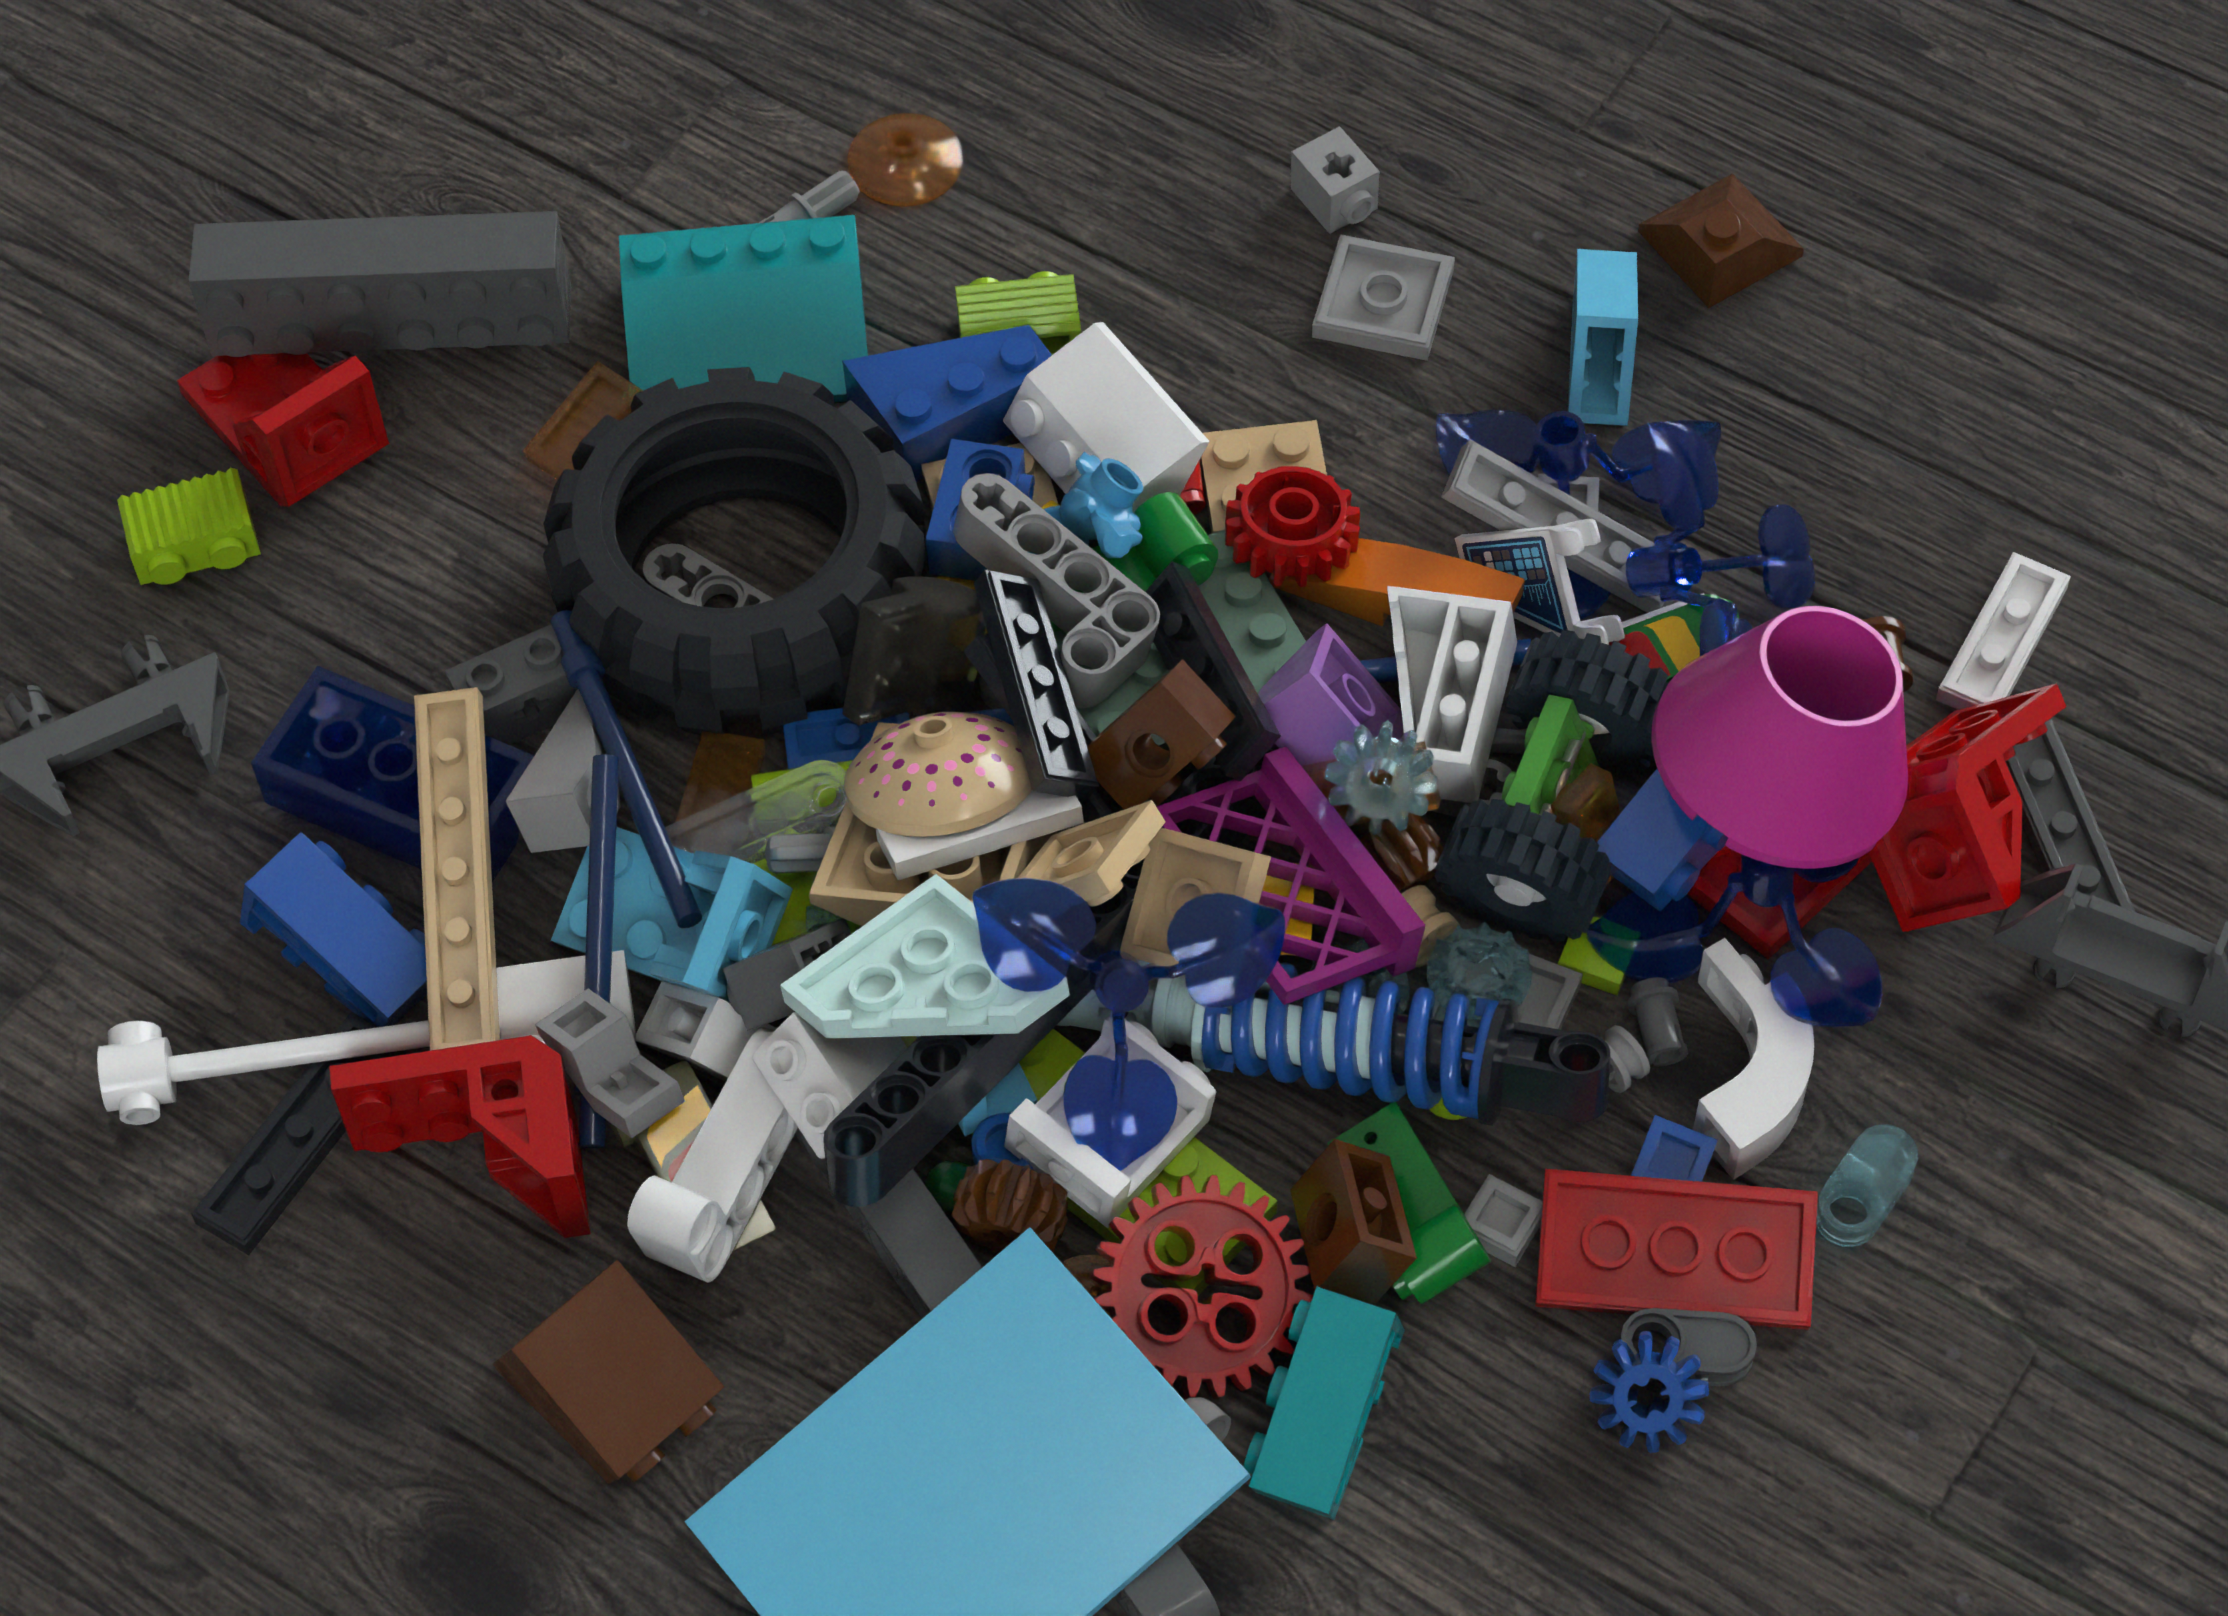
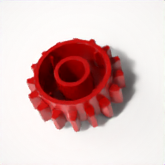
M1280 466L1263 473L1259 471L1254 474V479L1248 485L1239 484L1236 487L1235 500H1228L1225 545L1233 546V561L1236 564L1251 561L1250 576L1253 578L1261 576L1266 571L1273 573V585L1280 587L1286 576L1295 577L1300 588L1306 587L1308 575L1316 574L1318 578L1327 582L1331 580L1332 565L1337 568L1346 569L1349 566L1350 553L1357 552L1360 508L1351 506L1352 493L1349 489L1342 490L1334 481V477L1326 476L1311 468Z

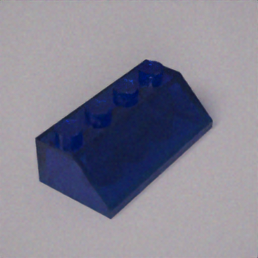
M317 666L251 762L265 803L422 869L415 706ZM485 735L493 882L514 850L520 833L506 803V799L535 755Z

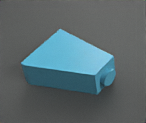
M1577 249L1572 304L1567 422L1628 426L1638 327L1637 252Z

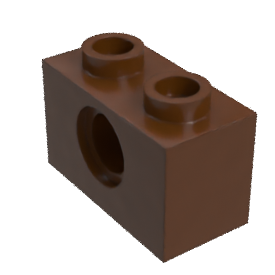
M1182 659L1100 732L1087 746L1097 781L1124 810L1142 804L1147 799L1149 801L1152 800L1157 807L1184 782L1177 774L1182 768L1191 762L1199 770L1226 746L1227 743L1220 734L1236 716ZM1151 734L1160 736L1167 743L1169 750L1159 747L1152 739Z
M1334 1139L1290 1189L1301 1237L1304 1242L1314 1290L1317 1286L1375 1305L1417 1257L1390 1156Z

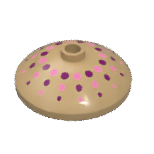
M968 712L926 714L882 732L872 739L854 758L846 772L844 782L848 805L855 816L862 822L887 833L914 837L949 835L985 825L1016 808L1032 791L1015 727L995 717Z

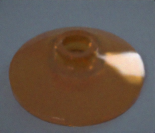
M915 113L893 114L873 121L856 135L848 152L849 174L856 182L859 190L874 201L899 207L916 206L940 197L957 181L963 165L962 148L954 132L937 119Z

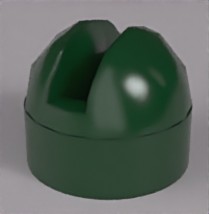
M946 1160L936 1164L928 1172L925 1186L944 1213L952 1215L955 1205L953 1198L960 1179L963 1180L967 1167L973 1165L960 1161Z

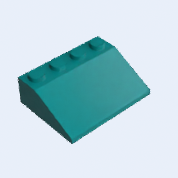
M855 215L619 235L621 290L631 402L635 394L671 378L674 379L678 389L709 382L707 369L750 367L755 376V381L778 383L783 372L791 373L823 384L833 393L834 402L847 401L842 361L868 356Z

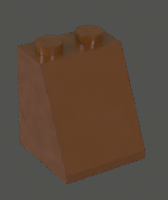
M618 1260L594 1277L492 1364L608 1484L620 1479L624 1474L634 1483L646 1474L665 1456L658 1445L677 1428L687 1437L717 1411L709 1400L724 1388L723 1384Z

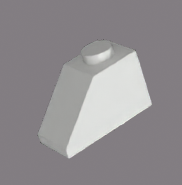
M662 981L634 1039L636 1042L675 1060L682 1061L685 1059L691 1067L726 1082L751 1036L762 1027L773 1031L777 1028L767 1023L747 1031L741 1015L733 1009L729 1002L716 996Z

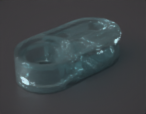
M1876 1125L1867 1128L1858 1136L1823 1186L1818 1198L1816 1225L1820 1233L1827 1240L1842 1247H1855L1866 1243L1875 1235L1909 1186L1918 1161V1148L1909 1134L1903 1129L1892 1125ZM1842 1197L1853 1198L1864 1205L1867 1211V1218L1858 1224H1845L1833 1216L1830 1204Z

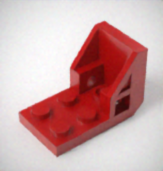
M288 353L251 354L243 357L223 355L212 358L177 380L182 396L279 506L290 507L389 444L370 371L356 356L335 362L322 370L307 353L302 355Z
M2057 683L1956 710L1906 745L1908 788L1903 809L1894 826L1868 852L1903 932L2004 910L2020 899L2023 802L2005 761L2016 755L2013 748L2014 745L2028 742L2046 733L2048 728L2045 722L2067 707Z
M529 1035L329 1066L331 1091L354 1151L388 1152L397 1149L405 1143L431 1139L439 1142H453L466 1137L470 1133L483 1131L485 1160L490 1178L563 1238L591 1234L582 1150L578 1146L579 1123L561 1054L540 1040Z

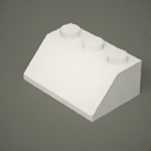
M1104 322L1094 323L1029 372L1003 419L1006 426L1065 494L1068 493L1071 486L1081 476L1076 467V460L1083 452L1095 455L1101 462L1104 459L1110 458L1128 466L1135 472L1143 484L1142 493L1133 503V513L1147 499L1157 494L1173 492L1180 496L1210 442Z

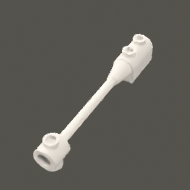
M624 950L613 951L610 1004L626 1015L633 1037L636 1038ZM585 955L496 968L500 1040L532 1035L545 1044L538 1034L535 1024L584 992ZM426 1020L176 1056L172 1055L169 1040L167 1037H162L161 1028L158 1025L146 1021L125 1022L112 1027L108 1031V1045L98 1047L97 1064L101 1095L106 1110L108 1112L119 1110V1117L122 1122L132 1125L148 1124L160 1117V1104L176 1102V1082L430 1047L429 1022Z

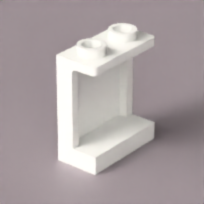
M793 1012L756 1049L752 1058L816 1155L821 1159H825L823 1138L824 1131L828 1125L889 1067L907 1047L900 1036L826 1038L799 1014Z
M1112 1012L1104 1020L1101 1036L1097 1042L1036 1104L1026 1098L1009 1115L1004 1147L1020 1160L1022 1157L1029 1162L1034 1171L1049 1174L1053 1178L1054 1183L1060 1184L1068 1192V1198L1105 1227L1109 1228L1108 1224L1115 1217H1119L1128 1207L1127 1203L1136 1196L1138 1197L1208 1123L1216 1090L1211 1086L1209 1079L1202 1070L1190 1062H1180L1159 1046L1155 1036L1145 1026L1134 1021L1128 1022L1118 1013Z

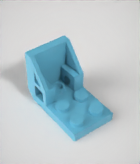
M617 827L612 952L624 950L628 970L661 982L664 981L716 996L730 1003L727 995L728 982L723 968L772 945L793 888L755 864L744 860L697 850L693 854L673 847L686 876L684 881L689 884L702 914V920L695 926L680 928L676 923L640 835ZM589 846L586 848L551 941L583 954L586 952Z

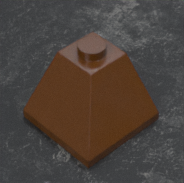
M1733 173L1645 220L1638 227V232L1708 308L1803 257L1804 252L1803 247Z

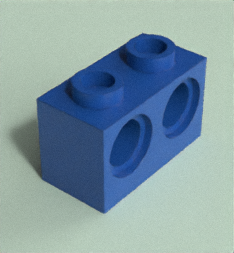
M951 439L926 535L929 574L976 581L984 570H988L955 540L953 528L962 487L968 479L975 475L995 474L1008 480L1033 501L1035 477L1034 475L1025 474L1024 449Z

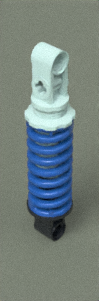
M1247 955L1244 956L1236 987L1125 956L1057 1024L1059 1026L1071 1025L1102 1031L1104 1020L1112 1012L1122 1016L1125 1010L1129 1013L1124 1019L1128 1022L1134 1021L1145 1026L1155 1036L1159 1046L1171 1048L1176 1043L1191 1047L1194 1065L1204 1072L1215 1069L1234 1073L1236 1064L1243 1075L1258 1077L1269 1068L1270 1073L1278 1082L1290 1084L1304 1075L1307 1083L1315 1089L1326 1090L1338 1080L1339 1086L1347 1095L1359 1097L1373 1087L1376 1096L1384 1102L1395 1103L1407 1092L1409 1100L1416 1108L1427 1110L1434 1107L1442 1098L1444 1106L1451 1114L1479 1119L1481 1124L1493 1126L1497 1121L1502 1107L1557 1116L1570 1122L1594 1120L1600 1117L1608 1107L1611 1053L1608 1044L1601 1037L1589 1032H1570L1518 1022L1517 1003L1513 999L1503 998L1501 1001L1477 997L1474 1015L1482 1017L1479 1027L1467 1025L1470 1002L1463 994L1456 993L1449 998L1444 1021L1432 1019L1435 995L1431 989L1418 988L1412 997L1409 1015L1398 1013L1400 1004L1399 985L1395 982L1385 981L1380 985L1376 998L1365 997L1366 982L1361 976L1344 982L1341 992L1332 991V987L1283 1005ZM1287 962L1280 963L1290 978L1298 976L1297 968L1293 964ZM1129 968H1132L1133 971L1130 977L1128 975H1125L1126 971Z

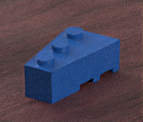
M1024 325L843 360L847 402L851 400L893 438L894 451L911 466L915 481L917 482L923 479L921 464L946 459L951 439L993 444L1013 434L1003 422V419L1026 375L1052 356V354L1030 325Z
M1656 769L1598 840L1599 847L1597 852H1605L1610 859L1608 866H1611L1610 875L1661 911L1672 899L1679 901L1690 891L1699 877L1700 870L1719 850L1725 847L1728 837L1709 825L1698 814L1692 821L1672 798L1663 783L1658 769Z
M300 832L245 883L240 924L252 934H255L264 926L287 944L281 951L282 957L296 968L305 961L327 982L324 985L325 991L353 1013L378 1027L396 1025L427 994L425 934L418 929H412L408 932L391 916L393 908L378 890L370 885H365L361 888L344 872L346 865L332 847L323 841H318L314 844Z

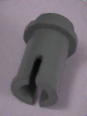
M1649 978L1634 984L1630 989L1631 997L1627 1001L1629 1013L1637 1016L1649 1065L1653 1063L1657 1067L1667 1066L1686 1058L1689 1053L1687 1045L1683 1040L1675 1010V1005L1679 1001L1677 990L1670 987L1668 980L1664 978Z

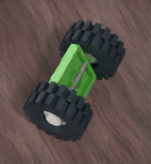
M1562 630L1560 637L1552 631L1543 633L1541 639L1535 637L1527 649L1506 699L1508 701L1506 705L1507 714L1514 715L1513 724L1518 729H1527L1525 753L1517 772H1510L1505 780L1502 800L1492 799L1489 805L1483 800L1472 801L1470 807L1465 804L1460 809L1435 868L1437 869L1435 873L1437 882L1444 883L1442 890L1446 895L1459 897L1457 905L1466 911L1476 910L1479 912L1478 918L1488 924H1491L1494 920L1503 924V929L1516 933L1517 930L1527 932L1529 938L1542 940L1544 935H1548L1554 942L1565 941L1566 936L1572 940L1580 938L1582 932L1586 933L1611 874V866H1608L1610 859L1605 852H1597L1599 844L1592 837L1581 838L1579 836L1581 829L1576 827L1575 824L1597 770L1611 772L1612 767L1616 766L1621 773H1633L1635 767L1642 771L1649 768L1651 762L1655 763L1651 742L1652 722L1657 704L1669 684L1666 682L1668 675L1661 668H1649L1650 659L1641 653L1635 656L1626 653V645L1613 641L1612 646L1601 643L1600 636L1587 633L1585 639L1578 638L1575 631Z

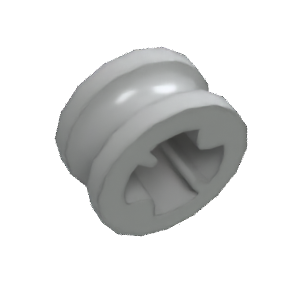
M1614 1025L1605 1031V1042L1608 1044L1611 1052L1609 1088L1615 1092L1622 1093L1631 1086V1077L1641 1079L1649 1074V1061L1638 1041L1623 1027Z

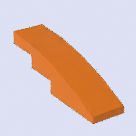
M1359 538L1357 552L1350 553L1349 566L1346 569H1341L1332 565L1331 580L1327 582L1318 578L1316 574L1308 575L1307 586L1300 588L1295 577L1286 576L1284 582L1279 587L1273 585V573L1269 581L1274 588L1383 626L1387 616L1391 615L1387 586L1509 601L1514 613L1524 592L1525 579L1448 555L1406 545Z

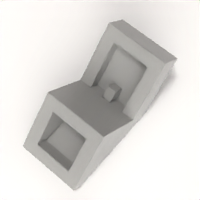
M589 988L535 1024L538 1034L545 1044L561 1054L565 1071L593 1110L630 1138L635 1137L685 1102L678 1081L640 1055L626 1015Z

